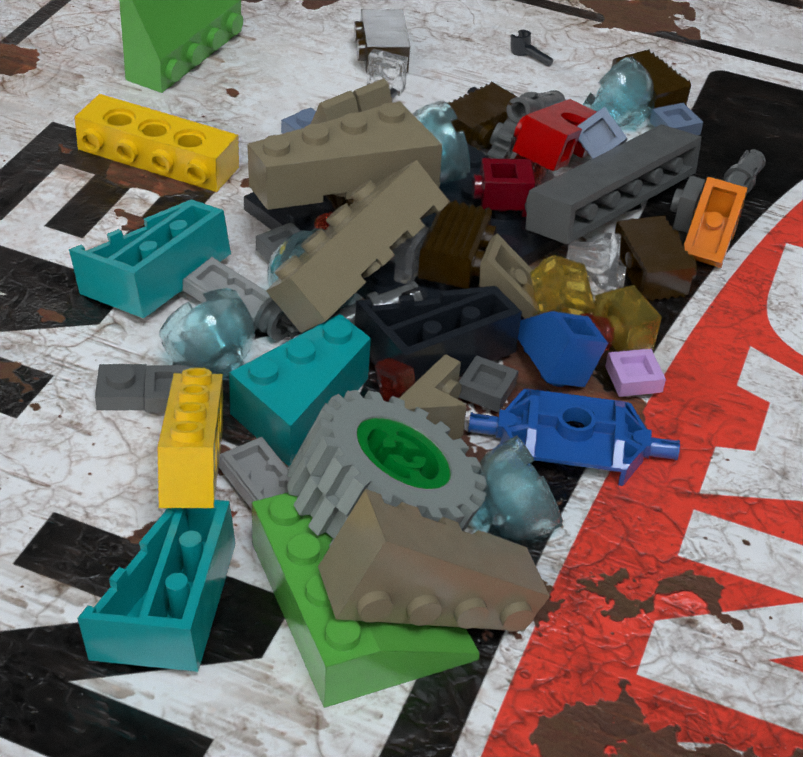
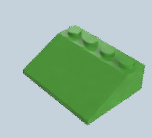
M119 0L125 80L163 93L242 31L244 19L241 15V0Z
M289 492L252 502L253 547L324 708L479 660L480 653L467 629L461 627L417 626L414 624L386 622L370 623L336 619L318 568L330 548L329 545L333 538L326 532L317 536L308 527L312 516L299 515L294 507L298 496L289 495Z

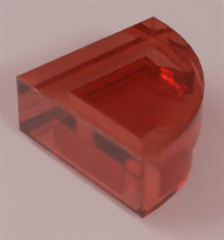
M392 358L376 363L375 368L383 401L389 402L392 396L400 398L415 384L413 367Z

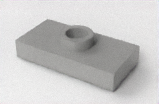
M213 257L183 279L184 292L252 334L257 329L255 325L257 311L265 300L270 298L266 290Z
M262 437L220 454L219 468L251 509L253 501L288 492L287 484L291 477L287 476L288 468Z

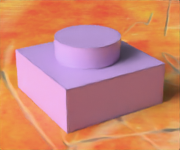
M652 349L608 353L605 367L619 397L663 393L666 378Z

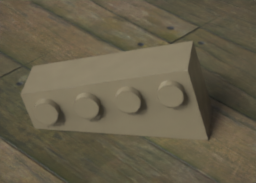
M401 101L384 103L376 108L358 113H349L343 117L319 124H310L304 128L284 134L270 135L265 139L247 144L249 187L267 210L323 202L324 195L329 194L352 199L350 195L367 180L371 179L376 184L415 160L420 163L438 187L440 185L442 144Z
M417 160L376 184L369 179L360 185L350 195L354 202L350 206L346 203L335 210L326 219L330 226L325 231L319 229L301 244L305 252L299 258L296 255L290 257L275 270L274 273L278 276V279L266 292L301 333L328 320L366 283L363 278L368 277L384 266L395 255L392 252L393 249L402 244L406 239L414 237L425 226L421 219L434 212H440L450 202Z
M365 489L318 566L335 618L339 620L401 623L417 626H448L464 629H494L511 632L525 631L550 597L527 547L481 530L470 534L462 531L458 522L442 517L438 522L421 515L419 508L401 502L397 507L386 504L381 494Z

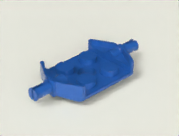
M525 388L505 410L500 409L499 417L470 413L468 433L496 435V438H501L500 444L516 472L522 471L524 459L617 471L620 472L618 486H623L643 463L644 458L652 456L677 461L680 452V440L652 437V430L645 427L632 404L624 401ZM566 422H580L584 425V427H572L568 425Z

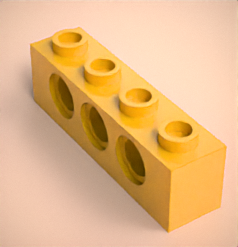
M98 94L74 116L78 150L214 192H218L239 168L238 134L102 94Z
M189 368L183 370L182 373L173 374L157 447L159 508H214L223 432V374H212L209 369Z

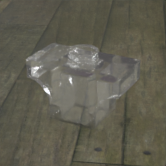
M604 232V235L599 240L593 242L573 241L568 244L560 299L575 301L585 305L592 312L593 318L610 320L616 290H623L626 275V266L619 265L620 234Z

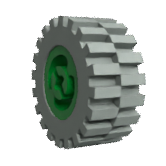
M357 390L347 391L344 398L337 394L331 397L328 404L325 403L288 469L287 476L291 477L287 487L289 495L298 496L294 507L299 515L312 516L308 527L317 536L326 532L333 538L329 546L333 543L365 489L381 494L386 504L397 507L401 502L415 506L419 508L421 515L438 522L442 517L456 521L459 523L461 530L465 531L486 497V493L483 492L487 486L486 478L477 474L481 469L479 461L476 457H466L465 454L469 447L461 438L452 440L448 436L451 429L441 421L435 425L427 420L426 417L429 413L423 409L416 407L413 412L405 408V400L392 396L389 402L383 401L379 392L368 391L363 398Z

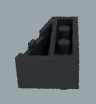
M497 286L441 291L439 299L414 301L413 295L399 296L398 303L372 306L371 299L357 300L355 326L371 338L369 360L402 396L445 354L461 362L460 374H462L470 366L476 355L495 361L516 353L522 311Z

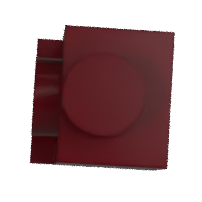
M482 158L480 175L473 174L472 199L481 200L483 209L489 207L491 210L499 212L521 210L522 217H527L525 210L526 199L529 195V190L535 188L531 159Z

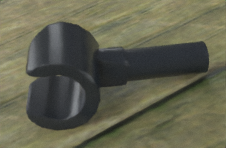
M521 29L518 31V36L510 35L512 54L517 56H533L547 66L552 65L553 58L531 45L530 31Z

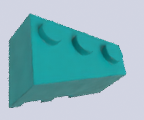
M191 199L144 218L145 227L123 235L120 229L108 233V242L85 251V247L81 244L69 249L79 293L144 319L176 294L182 292L183 279L211 257L221 262L231 255L224 210Z
M339 314L229 372L230 414L256 438L262 437L276 455L290 467L325 403L328 404L331 397L337 394L344 398L347 391H358L368 380L371 338L343 315Z
M215 500L214 508H167L139 542L141 550L125 569L119 567L110 577L111 587L94 607L87 605L77 619L88 660L199 671L236 545L230 501Z

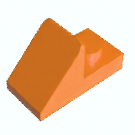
M707 177L684 243L685 251L693 255L695 261L722 268L730 241L733 240L747 187Z

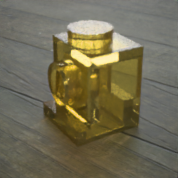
M553 255L544 259L538 267L530 272L534 297L538 305V311L533 316L549 311L588 316L596 310L585 264Z
M634 285L595 296L591 320L598 330L602 332L608 343L612 344L618 352L640 349L654 350L662 317Z

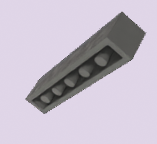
M661 124L529 190L525 203V210L527 212L525 229L568 245L695 174L702 136Z

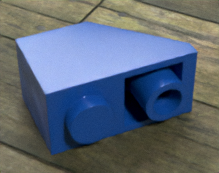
M549 311L520 321L518 340L523 346V350L529 355L539 370L541 377L547 383L557 387L565 385L585 387L608 345L607 340L589 316Z

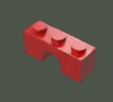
M568 99L529 113L519 120L515 128L514 137L517 140L512 151L527 159H531V161L553 172L567 166L572 154L580 158L588 156V153L578 141L582 129L577 126L597 111L572 99Z

